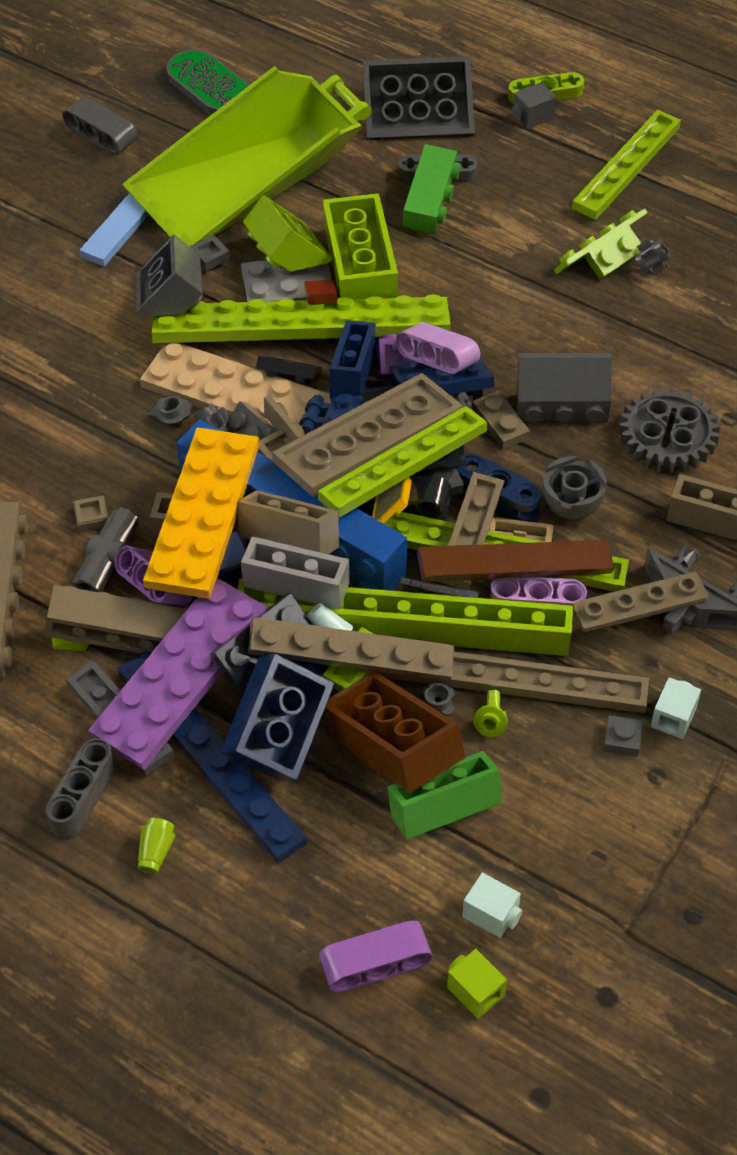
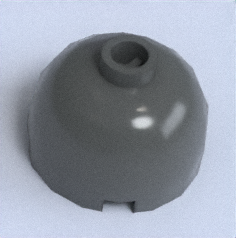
M577 456L559 458L549 464L546 469L542 486L543 498L548 508L555 515L567 520L584 519L596 512L605 497L607 478L603 469L594 461L589 459L588 463L578 461Z

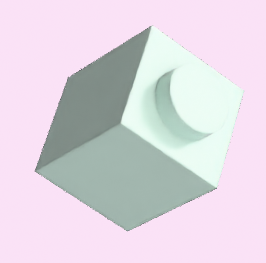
M669 677L655 706L651 727L683 739L697 709L701 689L694 687L686 681H678Z
M482 872L464 899L462 917L501 938L506 929H513L521 917L523 911L519 908L521 893Z

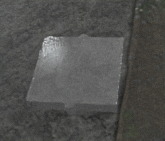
M401 577L400 582L401 584L463 597L478 598L479 592L445 584L422 582V580Z

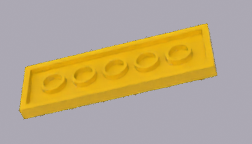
M196 428L143 579L145 588L207 599L211 598L238 514L237 501L243 498L260 446L259 437Z

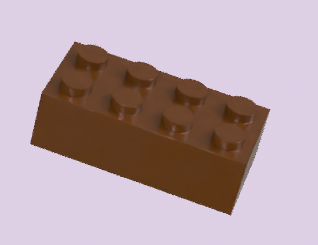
M377 672L371 673L330 697L323 711L326 729L331 739L408 793L420 788L431 779L449 770L452 766L466 758L458 723Z

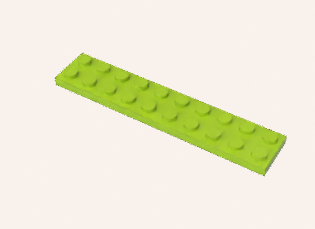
M434 294L413 298L407 295H401L396 298L371 296L367 299L355 300L350 297H341L337 299L336 303L309 305L307 300L294 301L292 299H281L273 302H265L260 299L249 302L224 300L220 303L200 301L196 307H190L184 314L154 316L152 342L183 343L340 338L346 320L376 323L375 337H382L388 334L397 335L421 322L451 331L447 297Z

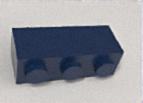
M346 320L330 367V400L332 397H337L341 394L363 395L375 356L376 323Z

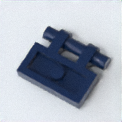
M341 394L337 397H332L330 403H324L322 396L314 395L307 402L305 414L302 415L299 425L306 435L364 404L363 396Z

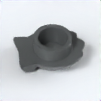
M178 396L161 397L156 406L148 413V416L153 420L159 419L167 425H178L190 418L192 406L190 401L181 399Z

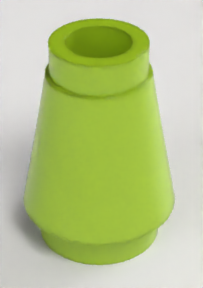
M148 818L146 824L141 826L138 870L148 874H158L159 868L176 836L173 832L174 825L171 822L160 818Z

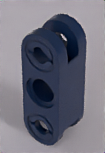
M465 455L466 465L456 467L464 485L463 493H460L462 496L465 497L473 472L504 480L495 513L512 520L536 522L538 520L542 499V491L539 486L480 455ZM469 465H475L477 469L467 470L466 467Z

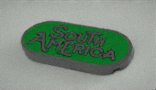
M185 50L175 54L167 62L166 69L169 82L211 115L250 85L214 55L203 50Z

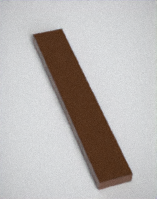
M608 540L419 547L417 551L422 582L611 574L615 568Z

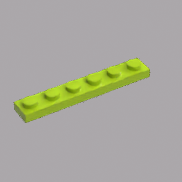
M657 109L572 202V210L596 220L678 131L681 119Z
M464 406L318 490V500L327 508L337 510L338 517L340 518L487 431V421L467 406Z

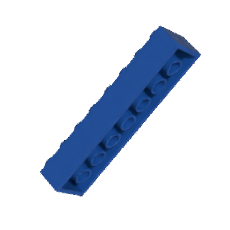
M200 419L176 442L180 474L196 428L220 431L219 429ZM257 452L243 498L259 490L327 508L318 500V494L312 497L278 467L273 460ZM357 508L339 518V548L329 555L349 559V582L359 588L394 591L406 577L407 537Z

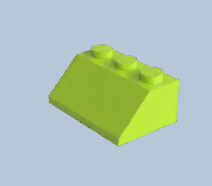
M265 195L259 199L243 220V223L249 230L248 236L257 242L256 247L267 255L265 259L278 269L283 266L292 272L327 264L333 259L302 220Z

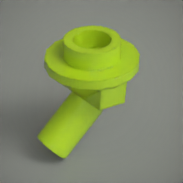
M497 690L487 691V705L478 709L474 715L476 730L486 737L493 738L504 733L508 724L506 711L500 709V691Z

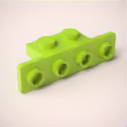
M645 208L637 214L634 210L628 212L619 219L620 225L616 227L612 223L599 233L602 237L596 240L592 236L579 245L581 248L579 252L575 253L572 249L560 257L559 261L561 264L554 269V272L559 274L585 257L598 278L602 279L640 252L637 245L641 244L630 226L639 221L648 212Z

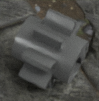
M650 238L637 245L640 252L635 254V260L644 273L651 270L653 275L668 267L666 260L671 258V255L662 240L659 239L654 242Z
M213 403L193 414L196 423L201 419L220 431L227 432L229 430L226 422L230 420V416L224 407L215 408Z

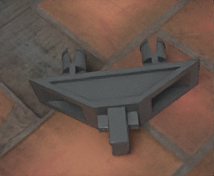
M684 544L672 560L647 547L644 567L652 582L691 573L688 571L689 568L700 558L698 550L695 548L686 555L689 544ZM700 578L708 593L707 601L667 611L668 613L663 619L664 625L662 626V629L671 635L684 623L694 628L737 631V579L726 593Z

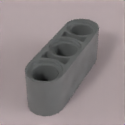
M88 97L80 98L62 113L65 124L72 131L114 155L120 153L138 138L137 131L131 122Z
M99 738L86 741L81 746L46 806V815L51 832L56 838L68 840L80 833L114 775V760L111 746L107 741ZM97 759H103V760L100 761V762H93L94 760H97ZM79 787H87L80 791L76 790ZM63 815H70V816H69L68 818H66V819H62V820H61V819H58L59 817H61V816H63Z

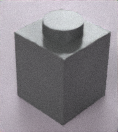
M542 82L517 91L514 95L513 115L527 129L555 118L557 97Z

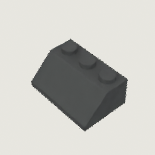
M175 234L136 273V313L141 317L184 314L190 307H196L203 297L200 255Z
M519 353L515 391L517 415L523 422H608L611 406L612 354Z

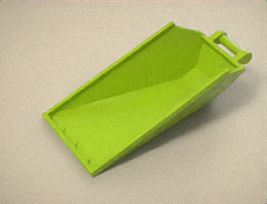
M274 66L123 183V186L169 237L175 234L190 247L212 235L217 236L246 217L263 195L273 199L319 169L338 154L361 130L362 125L357 121L366 119L371 114L372 109L366 102H361L344 85V81L338 75L331 76L320 85L311 76L279 71ZM337 93L352 109L347 112L330 94Z

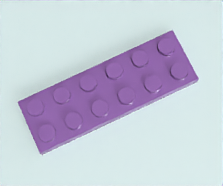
M217 578L211 598L197 597L90 727L88 731L91 737L107 741L113 751L145 770L223 673L210 653L250 623L253 617L263 613L268 607Z

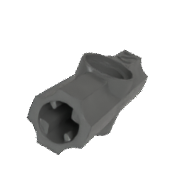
M119 507V509L113 510L100 534H94L90 538L86 548L85 561L72 582L73 587L92 592H102L113 570H116L115 558L119 549L128 545L139 525L138 517L129 509Z

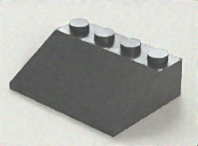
M470 56L363 61L364 102L372 109L371 114L365 119L367 140L475 135Z

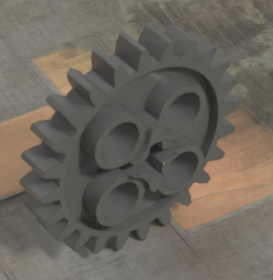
M665 387L664 394H660L654 388L652 396L641 392L640 400L633 397L631 405H625L624 413H621L618 435H621L620 443L627 445L626 453L635 452L634 461L644 458L646 460V468L652 463L657 464V471L659 472L663 466H668L670 473H673L675 466H679L683 472H686L687 464L696 469L698 468L699 460L706 463L708 455H713L715 447L718 446L720 424H717L718 416L711 415V406L702 407L704 399L701 398L693 401V393L691 392L685 397L681 396V389H678L675 394H671L668 387ZM675 411L676 415L668 447L662 448L670 413Z

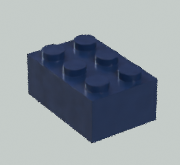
M277 654L259 657L220 753L276 780H297L334 683Z

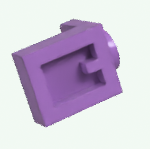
M396 334L383 335L382 339H378L375 343V351L378 355V377H390L389 366L398 365L402 361L410 360L398 351L395 342Z

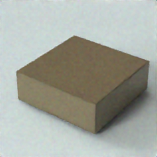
M104 495L73 501L78 532L104 527L108 520Z

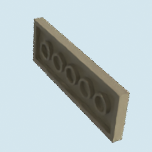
M421 373L273 451V462L313 497L318 494V490L454 413L462 408L463 405Z

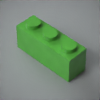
M427 144L424 145L403 210V227L436 234L438 225L444 224L447 214V207L444 206L446 201L451 202L454 185L451 184L453 179L458 180L461 163H457V151Z
M484 751L466 757L449 770L439 774L411 793H408L397 784L388 786L392 820L406 839L503 803L500 770Z

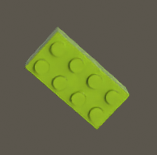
M379 193L322 200L323 227L329 254L333 258L331 264L338 297H350L353 300L367 299L371 296H379L381 298L398 297V271Z

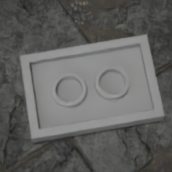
M267 260L241 263L247 302L255 299L265 302L279 301L281 299L305 301L307 298L304 281L331 279L328 263L292 272L283 266L278 269Z

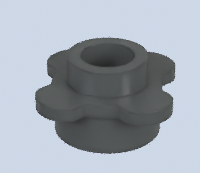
M436 682L422 688L424 703L445 716H449L454 712L452 698L455 696V690L452 687Z

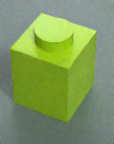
M477 949L467 956L460 955L449 966L447 988L477 1019L505 996L507 979Z

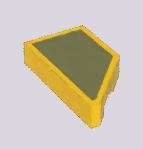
M408 477L377 495L372 517L384 524L395 512L399 515L408 505L412 480Z

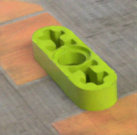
M568 72L517 79L509 84L508 99L514 104L515 92L540 82L546 87L552 88L550 91L557 97L556 101L577 98L583 93L584 78L578 73Z

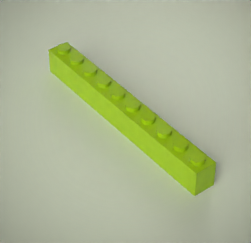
M239 578L237 590L268 608L283 597L243 587V579ZM348 587L340 610L328 607L353 626L352 631L358 632L363 627L373 634L454 645V647L569 656L573 606ZM295 599L306 616L317 605Z

